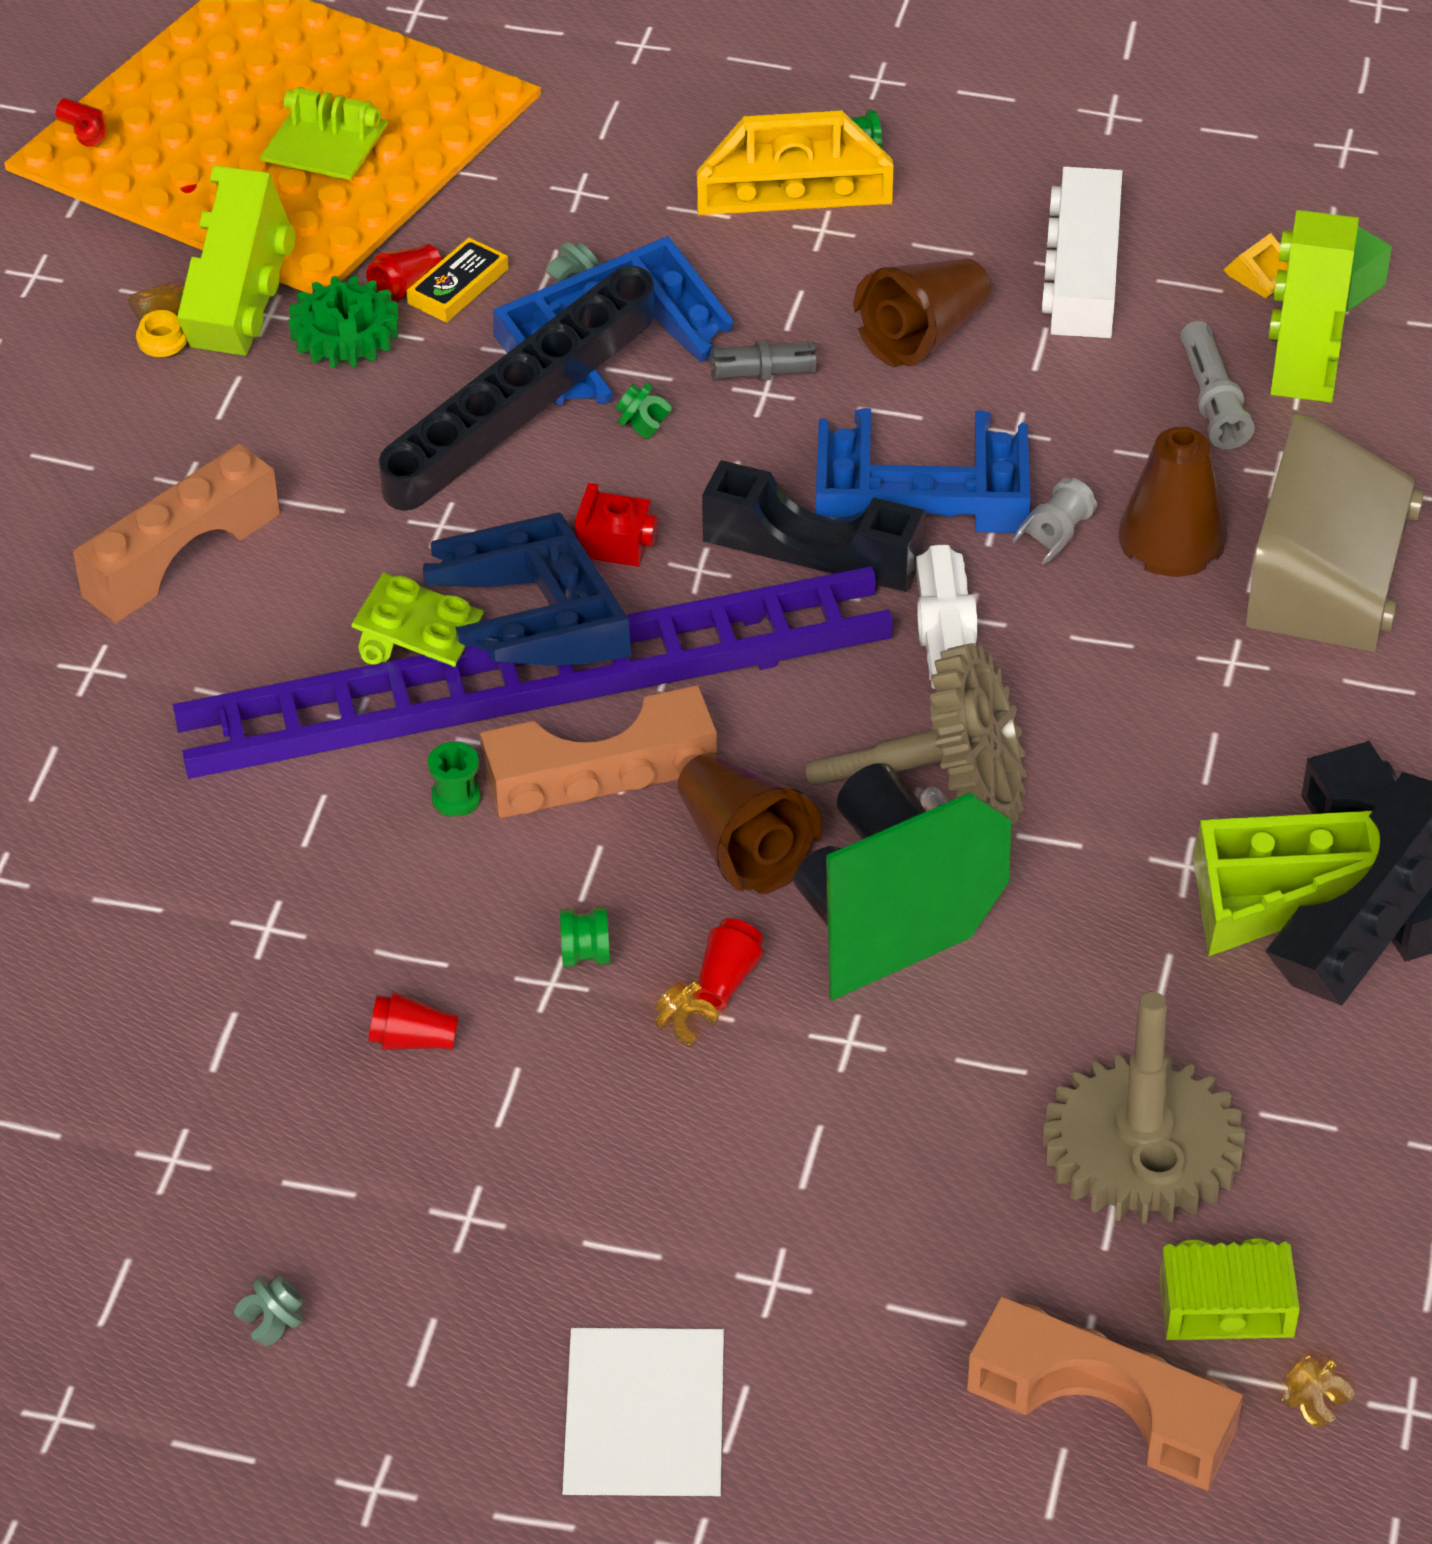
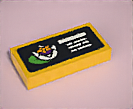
M468 237L407 290V302L409 305L447 323L509 269L508 256Z

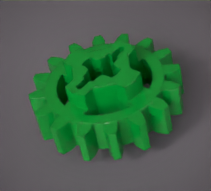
M337 276L331 277L330 285L326 287L318 282L312 283V294L299 292L297 294L298 304L289 306L291 341H296V348L299 354L310 351V359L313 363L325 357L329 358L330 367L335 368L340 360L348 361L351 367H357V358L363 356L373 362L376 360V349L389 351L391 349V339L398 338L397 302L391 301V292L388 289L377 292V282L374 280L366 283L364 286L359 285L358 276H352L348 283L340 282Z

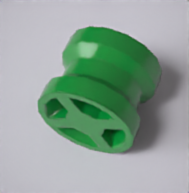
M607 906L594 907L589 913L577 914L571 908L559 909L563 968L575 967L582 960H593L597 965H610Z

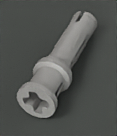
M1194 321L1187 324L1181 330L1180 341L1186 350L1193 374L1200 389L1197 404L1201 415L1209 421L1207 428L1209 439L1215 447L1231 450L1241 447L1254 434L1255 425L1253 418L1242 407L1244 404L1242 389L1238 384L1229 380L1223 359L1213 337L1211 326L1206 327L1207 323L1204 321ZM1237 422L1240 426L1239 431H1237V428L1235 426V423Z

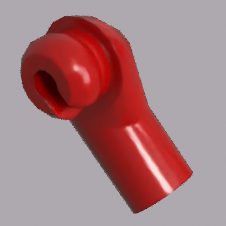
M62 98L59 101L55 111L56 118L61 122L74 126V133L79 143L87 147H94L105 140L108 131L106 117L102 110L68 98Z

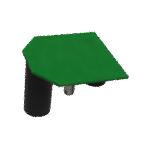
M883 763L866 766L854 773L845 782L838 794L837 808L862 840L842 849L836 846H827L814 851L801 862L794 876L796 888L828 927L829 997L832 1001L972 937L1009 883L1011 820L1009 817L971 792L949 801L941 790L936 787H928L922 791L919 800L894 769Z

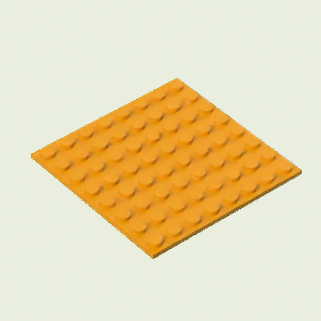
M200 0L78 101L102 110L105 114L108 133L102 143L94 147L82 145L74 133V126L56 119L4 162L5 170L202 251L207 234V229L199 227L202 211L212 212L218 188L216 183L210 181L213 165L270 173L289 223L295 230V245L292 253L289 256H285L279 271V282L302 292L312 294V283L318 282L326 287L330 285L331 277L337 276L340 282H342L541 96V87L310 0ZM300 86L308 90L320 92V98L324 92H328L333 95V100L338 95H342L350 99L364 102L370 101L373 103L374 108L381 110V119L388 120V125L351 180L333 178L320 173L287 168L279 164L260 161L261 154L291 112L290 109L284 108V96L288 89L295 90ZM197 184V188L192 193H184L180 189L187 185Z

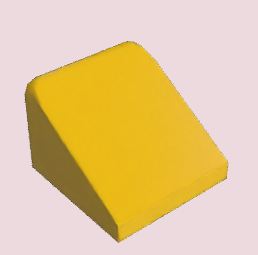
M1270 233L1240 254L1223 270L1229 277L1262 297L1267 298L1275 291L1277 271H1287L1289 262L1279 261L1280 244Z

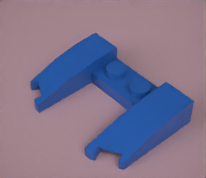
M666 236L493 309V336L506 353L510 352L614 270L629 265L641 267L650 273L654 282L655 319L700 363L710 356V349L713 347L710 342L719 331L730 332L732 330L733 319L671 238ZM595 369L561 395L554 403L563 405L564 399L595 398L596 404L612 402L613 392Z
M871 408L855 410V423L858 428L851 430L839 429L834 434L831 433L828 427V421L825 418L819 419L815 514L833 518L852 516L866 508L872 498L875 497L924 509L925 514H938L945 517H953L960 514L975 515V532L1015 533L1019 525L1030 514L1028 424L1021 422L1018 425L1017 433L1012 438L1006 432L995 433L988 431L991 425L992 413L975 410L974 467L870 465Z

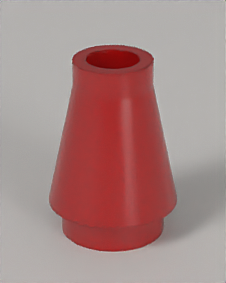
M425 244L417 248L380 253L375 256L373 262L367 267V281L374 280L377 282V292L388 289L391 292V300H401L407 295V290L442 261L438 250L431 244Z
M725 918L718 927H714L709 931L699 980L693 992L694 997L701 1004L716 1010L725 1009L731 996L762 959L763 950L761 946L764 939L755 927L739 919Z
M394 991L391 997L377 994L368 1042L382 1044V1050H452L459 1015L443 1012Z

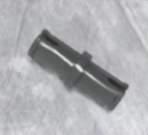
M757 340L755 346L712 347L710 349V366H714V369H711L712 379L715 381L725 378L757 376L759 381H767L771 379V375L815 373L816 355H811V352H815L813 340H807L806 342L769 345L768 340Z

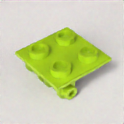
M300 86L295 90L288 89L284 96V108L290 109L291 112L261 154L260 161L279 164L287 168L320 173L333 178L351 180L388 125V120L381 119V110L374 108L373 103L370 101L364 102L346 98L342 95H338L333 100V95L328 92H324L320 98V92L308 90Z
M383 572L352 622L351 627L363 631L358 648L362 659L368 664L375 665L386 662L392 653L393 647L399 645L455 667L466 646L457 641L455 627L480 622L484 611L470 606L467 601L460 597L444 596L419 586L408 577L393 576Z

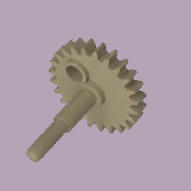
M974 643L947 648V650L940 652L941 659L934 662L937 674L931 675V680L936 693L930 694L933 730L879 741L876 746L871 748L868 747L808 762L805 767L807 779L810 784L814 785L849 779L860 769L877 763L887 764L895 772L941 763V768L944 770L948 769L950 774L948 788L950 791H957V798L970 792L1009 817L1011 826L1012 823L1019 821L1017 813H1021L1024 810L1021 798H1025L1027 795L1021 779L1027 778V773L1021 764V758L1026 757V752L1019 745L1018 738L1022 735V729L1015 724L1016 706H1010L1008 701L1010 688L1008 685L1002 686L1000 667H993L991 653L985 654L983 646H975Z
M1147 992L1140 999L1136 1023L1135 1052L1130 1058V1066H1128L1121 1055H1115L1114 1069L1107 1070L1102 1064L1094 1061L1091 1063V1078L1081 1073L1073 1072L1071 1074V1088L1058 1086L1056 1089V1103H1048L1046 1122L1043 1129L1046 1165L1056 1166L1055 1182L1057 1184L1071 1182L1070 1198L1077 1200L1090 1194L1092 1196L1091 1211L1094 1213L1103 1209L1107 1204L1115 1206L1114 1214L1117 1221H1121L1126 1216L1128 1210H1135L1138 1213L1141 1224L1148 1223L1151 1211H1160L1168 1223L1173 1222L1174 1208L1179 1206L1190 1215L1195 1216L1198 1212L1199 1198L1215 1205L1218 1202L1219 1188L1230 1190L1233 1186L1234 1172H1240L1245 1141V1129L1240 1127L1242 1112L1240 1109L1230 1108L1231 1093L1229 1091L1214 1093L1215 1077L1209 1076L1195 1081V1065L1193 1064L1185 1066L1179 1072L1172 1070L1171 1057L1165 1056L1164 1053L1167 1027L1166 999L1157 992Z

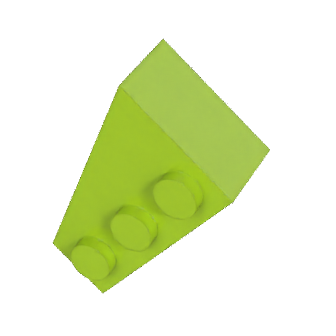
M213 165L210 181L216 183L218 188L212 212L202 211L199 227L207 229L201 258L191 257L177 319L190 348L247 356L253 338L258 337L261 333L264 321L263 312L269 297L274 296L277 292L280 279L279 271L285 256H289L293 251L295 230L289 223L270 173Z
M1296 210L1293 231L1283 230L1279 261L1289 263L1288 270H1278L1273 300L1282 301L1283 306L1282 310L1273 309L1268 339L1278 340L1270 395L1332 403L1359 217Z

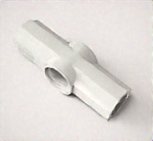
M949 545L930 546L924 554L916 556V574L919 589L917 603L918 633L920 645L926 646L929 680H931V675L937 674L934 662L941 659V651L969 643L975 644L977 641L975 597L973 594H968L963 556L953 551ZM931 680V687L935 689L933 682Z

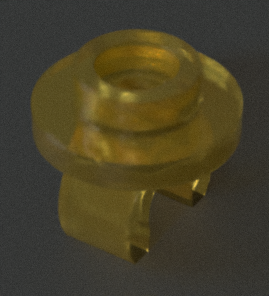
M677 982L655 1004L654 1008L660 1015L656 1018L654 1025L661 1031L674 1022L673 1031L676 1039L682 1045L691 1048L696 1043L697 1038L693 1032L687 1029L685 1020L692 1015H699L713 1027L718 1022L719 1015L715 1007L709 1002L696 1000L703 990L697 982H693L687 988L680 982Z
M1309 1355L1298 1362L1282 1380L1288 1387L1282 1396V1401L1289 1408L1300 1404L1304 1418L1316 1428L1326 1426L1336 1419L1334 1414L1324 1404V1393L1337 1406L1351 1401L1355 1396L1352 1387L1346 1380L1339 1376H1331L1337 1367V1363L1330 1356L1316 1361L1312 1355Z

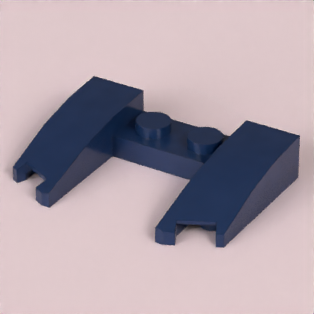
M561 512L431 542L432 556L441 559L442 562L424 563L422 570L426 585L492 587L536 583L549 606L455 627L457 641L464 646H477L490 653V658L496 662L544 666L589 664L631 656L628 617Z

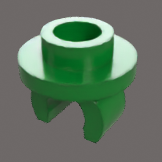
M648 381L641 389L632 384L614 407L622 414L616 423L623 427L630 419L633 429L646 439H650L660 426L649 415L662 422L672 410L671 405L665 399L659 396H648V393L653 388V385Z

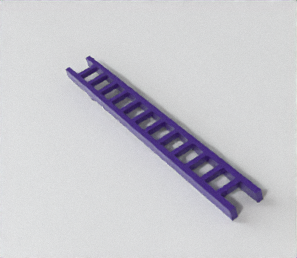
M872 566L627 614L630 643L661 637L666 654L632 661H628L627 657L611 660L612 665L574 672L572 665H556L557 676L520 683L515 666L523 664L496 662L490 658V653L481 648L466 646L455 667L428 656L419 655L172 705L178 733L222 725L224 737L230 736V741L182 750L187 777L191 779L758 665L760 670L773 668L778 665L780 660L890 639L893 634V618L888 609L842 619L836 602L875 595L876 575ZM815 606L821 607L826 622L789 629L784 616L785 612ZM763 617H768L773 633L735 639L730 623L743 621L744 626L758 624L762 622ZM709 627L715 628L720 643L682 651L677 634ZM500 669L504 686L465 694L461 680L462 676ZM446 680L450 697L410 705L407 687ZM387 691L392 692L396 708L355 716L352 698ZM337 701L341 719L300 727L296 709ZM282 712L286 730L244 737L241 720Z

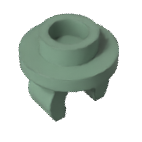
M565 241L558 247L560 256L550 262L546 272L556 279L555 283L593 268L599 262L595 255L582 243L578 242L574 246Z
M259 1275L252 1282V1286L257 1294H250L241 1299L233 1312L237 1318L249 1324L256 1320L261 1313H264L262 1323L254 1329L250 1336L254 1341L267 1347L280 1339L286 1324L292 1328H298L304 1322L303 1314L299 1310L304 1304V1300L299 1292L283 1277L277 1276L271 1281L269 1278Z

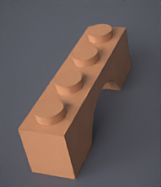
M237 444L74 549L73 555L81 596L114 623L119 622L158 596L160 583L169 563L178 551L196 536L210 530L222 529L238 541H241L279 516L280 511L274 469L244 446Z
M698 685L644 697L641 712L635 722L622 733L601 741L574 742L564 740L547 732L535 720L479 732L483 773L499 819L519 814H529L537 810L573 802H583L596 797L628 790H638L646 786L678 780L683 768L693 758L704 753L717 754V732Z
M1002 1296L969 1356L968 1392L1026 1416L1041 1404L1062 1396L1087 1395L1109 1401L1124 1410L1141 1430L1146 1444L1148 1467L1206 1491L1209 1490L1238 1429L1243 1394L1229 1389L1221 1381L1210 1377L1201 1378L1169 1365L1163 1358L1155 1354L1137 1352L1108 1340L1106 1336L1096 1330L1078 1328L1049 1316L1037 1306L1019 1304Z

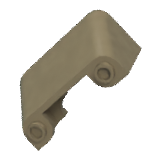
M1294 415L1257 545L1245 627L1376 652L1380 631L1391 633L1398 600L1387 598L1402 533L1406 529L1408 520L1418 522L1424 490L1415 489L1416 478L1315 418Z

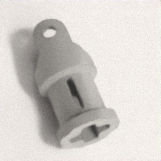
M1062 478L1053 487L1050 500L1045 504H1039L1019 525L1012 543L1015 544L1024 533L1030 534L1050 549L1041 565L1044 566L1049 563L1073 538L1076 524L1080 520H1087L1096 511L1097 501L1092 490L1084 482L1076 478Z

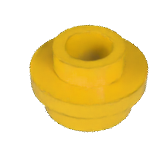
M156 310L146 314L141 319L136 331L138 347L142 352L153 357L174 355L182 350L187 342L177 315L167 310Z

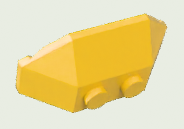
M843 111L743 116L697 170L698 215L892 204L893 159Z

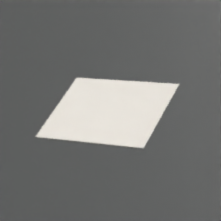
M571 1328L562 1495L721 1496L724 1329Z

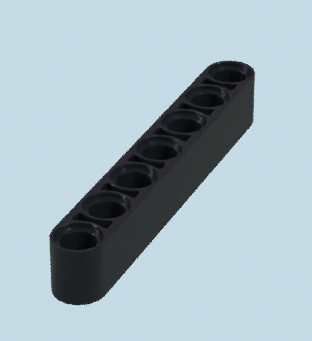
M632 265L614 270L389 444L381 452L379 458L382 494L386 503L394 509L403 511L413 510L423 505L646 330L654 317V282L650 273L641 267Z

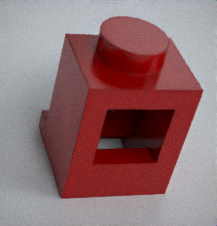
M588 483L575 518L576 537L591 560L639 567L646 546H655L659 530V516L651 514L650 499L599 492V484Z

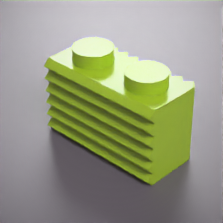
M1254 1238L1243 1241L1239 1245L1233 1242L1227 1246L1223 1243L1213 1246L1201 1240H1186L1178 1243L1176 1246L1169 1243L1163 1247L1159 1286L1166 1340L1295 1337L1300 1307L1291 1245L1284 1241L1277 1245L1265 1239Z

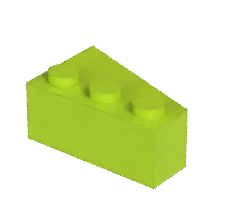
M1372 811L1200 820L1193 861L1208 957L1279 932L1299 906L1324 903L1339 897L1353 888L1372 867L1380 847L1379 831L1369 818Z

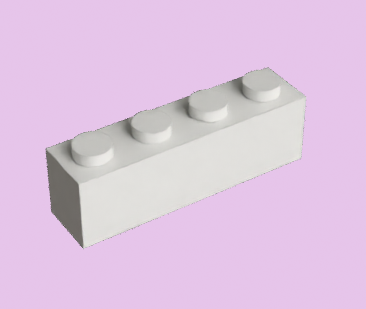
M1063 166L1062 187L1052 186L1050 216H1059V218H1049L1047 248H1057V250H1047L1045 280H1051L1054 283H1044L1042 313L1052 314V335L1111 338L1116 286L1122 170Z

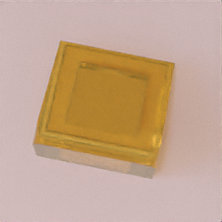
M171 281L130 294V297L127 299L139 322L146 314L156 310L171 311L178 316L184 287Z

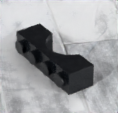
M720 460L702 494L703 542L831 574L872 566L876 575V585L904 592L907 591L916 572V556L923 554L924 509L873 497L867 507L855 515L841 518L821 516L809 512L791 501L778 487L771 472Z
M1366 741L1307 758L1301 797L1312 814L1373 811L1397 778L1392 765L1387 760L1382 761L1371 742ZM1432 888L1391 940L1405 962L1432 954Z
M1405 772L1400 774L1369 815V818L1379 831L1380 847L1376 860L1368 873L1353 888L1335 899L1315 905L1299 906L1266 949L1267 955L1292 987L1342 1006L1432 888L1431 780Z

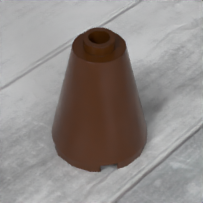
M969 258L877 269L867 274L857 285L853 301L854 313L859 310L861 311L864 324L863 327L858 328L861 338L872 354L889 366L909 365L908 367L919 364L987 302L991 292L990 280L985 269L977 261Z
M1189 427L1170 428L1158 435L1119 526V542L1123 553L1130 560L1133 555L1145 562L1144 570L1153 574L1171 577L1198 574L1206 569L1207 562L1217 557V560L1221 557L1226 542V528L1210 445L1202 433Z
M704 753L696 756L681 771L678 779V792L725 880L736 890L744 892L743 889H754L758 894H769L790 884L794 880L798 866L808 856L807 852L811 847L813 839L815 838L820 842L823 832L821 813L813 802L802 792L716 753Z

